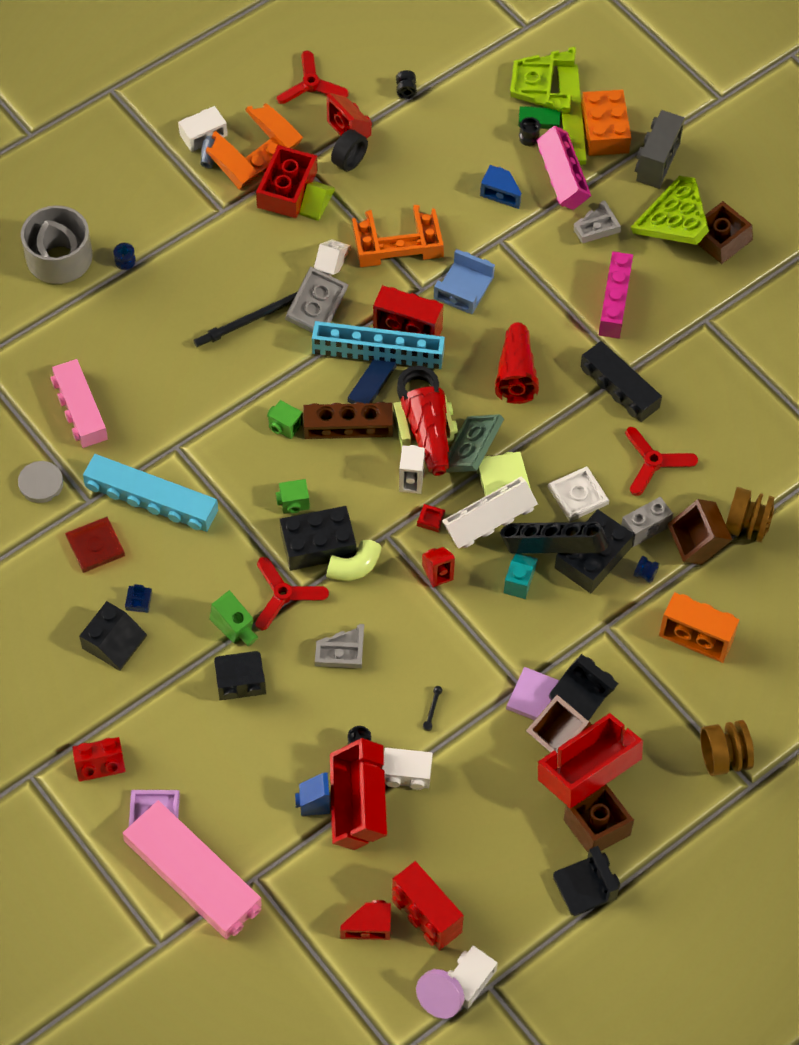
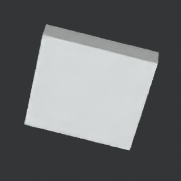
M587 466L548 484V489L569 522L609 505L608 497Z

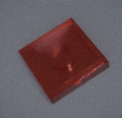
M108 517L65 533L83 573L125 556V552Z

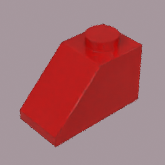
M445 547L430 549L422 554V566L432 587L454 580L455 557Z
M373 900L371 903L366 902L340 925V939L390 940L391 903H386L383 900Z

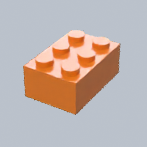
M623 89L583 92L581 106L588 156L628 154L631 145V132Z
M674 592L663 615L659 636L724 663L734 641L740 619L735 618L731 613H723L716 610L709 604L692 600L685 594Z

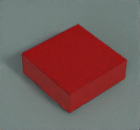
M424 504L417 521V526L439 532L445 516V510Z

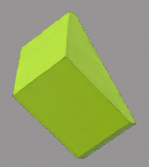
M317 181L308 183L300 208V215L319 221L335 191V187Z

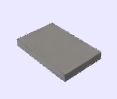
M310 266L285 316V320L313 333L315 321L331 323L349 285Z

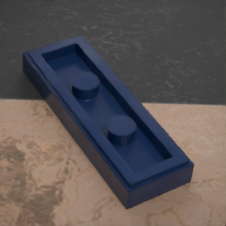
M373 360L348 396V402L351 404L356 402L372 403L398 364L396 362Z

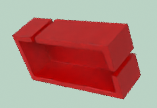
M609 713L558 747V753L554 750L539 760L538 781L571 809L642 760L643 740L629 728L625 730V725Z
M361 738L330 753L332 844L356 850L369 844V841L374 842L387 836L384 769H381L384 766L383 745Z

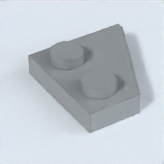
M604 200L599 203L598 209L595 211L590 210L584 218L574 223V231L583 244L620 233L621 225Z
M359 624L356 629L346 633L341 631L333 637H326L316 641L315 666L362 668L364 624Z

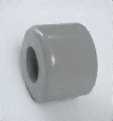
M48 206L35 211L24 222L21 229V241L26 264L36 278L51 284H64L78 279L88 270L93 256L88 224L78 211L66 206ZM56 247L71 249L69 255L58 258H51L47 253Z

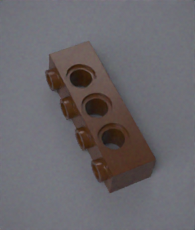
M356 402L354 404L312 403L310 405H303L304 439L393 437L392 403Z

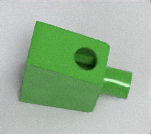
M230 590L212 603L209 620L232 643L242 639L247 646H250L258 639V636L251 630L253 625L252 616Z

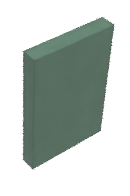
M500 414L467 416L449 449V469L446 472L477 471L504 418Z

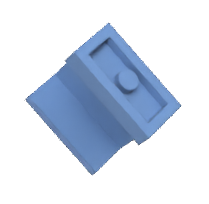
M456 249L454 252V263L443 282L438 280L434 286V299L473 314L494 278L495 264L472 256L468 252Z

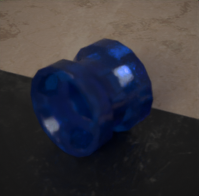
M120 243L115 246L113 250L115 265L122 270L132 268L136 263L134 247L129 243Z
M642 556L633 576L637 578L642 577L647 583L651 584L660 563L656 561L651 562L647 557Z

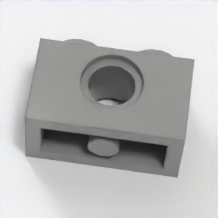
M659 497L625 515L622 518L621 525L634 533L632 547L669 528L667 524L672 521L673 512L663 499Z

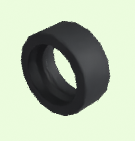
M352 129L344 132L333 147L331 154L333 164L344 171L353 170L361 162L367 151V138Z
M418 365L405 369L398 378L397 393L399 399L401 400L402 396L408 399V391L405 389V386L411 380L416 379L428 382L431 386H434V391L438 392L439 380L434 371L425 366Z

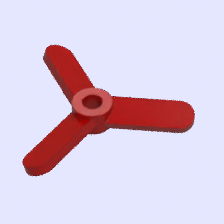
M305 50L301 55L304 74L303 82L281 93L276 99L279 104H285L306 91H316L325 95L331 93L348 98L349 92L345 87L319 79L316 75L314 54L311 51Z
M628 427L625 432L627 438L644 458V464L630 487L631 494L634 496H639L644 492L655 471L660 468L694 467L698 463V457L693 453L661 454L653 450L634 427Z
M260 557L258 559L257 566L274 592V595L255 622L258 630H266L282 606L290 601H323L328 598L329 591L326 587L290 586L284 583L270 559L267 557Z

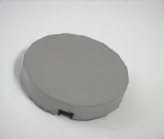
M36 461L28 464L20 472L18 487L21 494L27 500L35 503H45L61 493L63 476L59 468L53 463Z

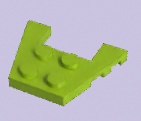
M570 47L568 51L560 53L558 50L552 51L551 55L543 57L535 55L514 60L510 89L511 97L570 113L571 94L551 93L554 66H575L576 47Z

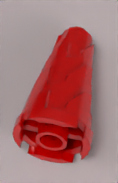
M516 322L506 331L495 381V393L501 400L503 397H506L507 403L522 404L532 401L535 393L538 395L539 382L531 352L529 330L522 323Z
M434 386L422 387L408 392V399L402 396L401 406L406 418H408L411 431L418 446L425 448L424 461L428 472L433 473L434 476H441L449 469V447L445 414L447 413L446 397L444 390L439 387L438 392L434 391Z

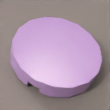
M433 969L427 971L418 980L416 986L417 998L421 1006L429 1014L443 1019L453 1017L464 1003L463 989L455 977L451 978L447 975L448 972Z

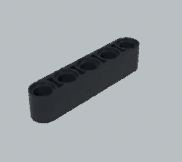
M598 522L510 523L504 526L500 532L508 551L514 554L600 553L609 546L608 538Z

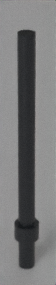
M297 292L218 329L215 327L208 330L207 334L193 340L194 345L197 348L210 341L216 342L221 339V336L292 304Z

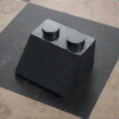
M106 601L79 637L82 649L121 671L147 637V634L125 611Z

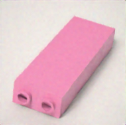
M159 800L123 832L124 842L225 939H228L231 935H237L242 930L243 923L248 918L253 919L261 911V897Z

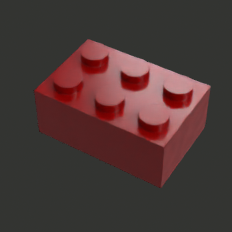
M277 145L256 191L257 208L297 218L308 183L313 182L318 171L317 155Z
M382 285L373 304V328L440 336L443 329L444 304L436 300L419 297L413 293L409 294L400 291L394 287Z
M416 860L392 878L393 903L399 910L404 909L408 914V920L415 928L419 927L425 933L423 936L429 945H435L440 951L462 933L464 915Z

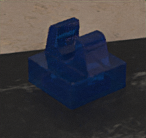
M138 584L129 586L125 609L149 613L152 588H145L144 585Z

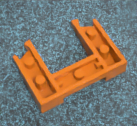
M267 103L263 105V108L253 109L252 106H248L245 109L270 138L246 158L217 131L211 137L215 139L212 148H206L207 154L239 190L267 169L277 145L293 149L303 139L299 132Z
M413 205L417 233L377 238L372 210L365 212L367 219L360 223H357L356 219L352 218L360 267L381 265V259L417 254H422L423 260L443 258L444 244L436 210L432 208L431 215L419 213L420 205Z

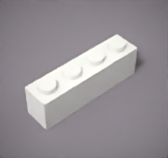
M521 476L442 521L458 549L461 547L467 548L475 542V539L492 534L498 526H506L512 523L516 516L530 513L538 503L526 480Z

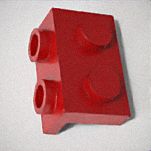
M119 737L72 746L77 777L80 782L126 772Z

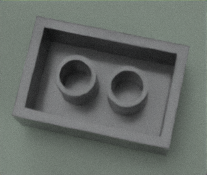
M661 110L658 117H654L651 124L652 131L647 132L644 139L645 146L644 148L640 147L637 154V159H639L635 167L637 182L660 189L680 146L685 117Z

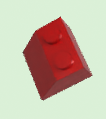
M331 93L326 95L327 122L340 136L350 129L357 131L366 138L371 136L372 122L367 115H364L359 110L356 103H352L345 96Z

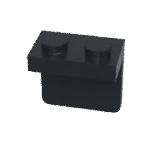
M252 651L215 657L214 663L220 701L266 694L260 652Z
M581 654L569 666L549 693V698L553 700L558 695L589 721L603 700L614 691L619 683L614 680L611 674L597 667L591 658Z
M598 846L589 849L587 859L553 873V879L570 914L573 916L617 899L619 888L621 887L616 874L611 873L608 867L610 866L609 859L605 852L601 853Z

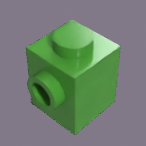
M282 400L276 406H272L267 414L269 428L274 433L282 434L289 439H292L303 424V412Z
M306 479L279 483V492H275L277 506L282 505L283 513L294 514L310 509Z

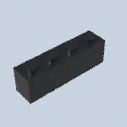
M602 341L582 355L581 368L583 372L588 376L590 375L601 389H605L610 393L614 401L623 405L632 417H636L642 422L660 408L662 395Z

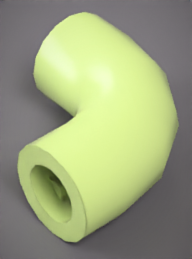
M361 540L357 553L353 557L341 558L332 555L326 577L342 581H353L363 578L376 565L381 553V545L372 540Z

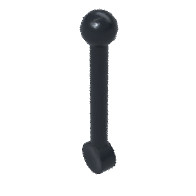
M435 686L433 689L435 694L427 721L423 723L425 731L432 730L431 721L438 697L443 691L441 686Z

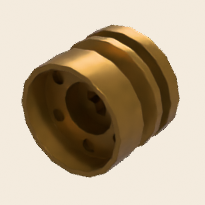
M737 487L726 522L727 529L731 535L739 536L743 527L748 528L747 539L749 540L753 530L758 531L756 542L761 543L769 531L774 513L775 497L769 496L767 504L763 505L761 504L762 493L759 494L756 502H752L751 490Z
M744 720L735 721L734 724L727 722L724 732L719 724L701 728L702 755L710 776L728 774L730 764L735 772L741 771L742 768L744 770L753 768V742Z

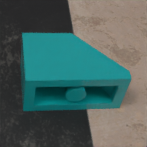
M515 554L505 578V594L526 599L538 558Z

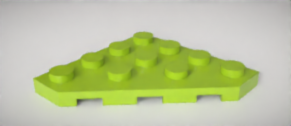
M678 176L630 227L632 233L697 245L709 232L696 179Z

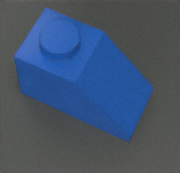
M490 165L481 182L480 196L519 209L521 191L510 171Z
M328 772L321 773L300 783V793H295L296 808L301 807V816L330 814Z

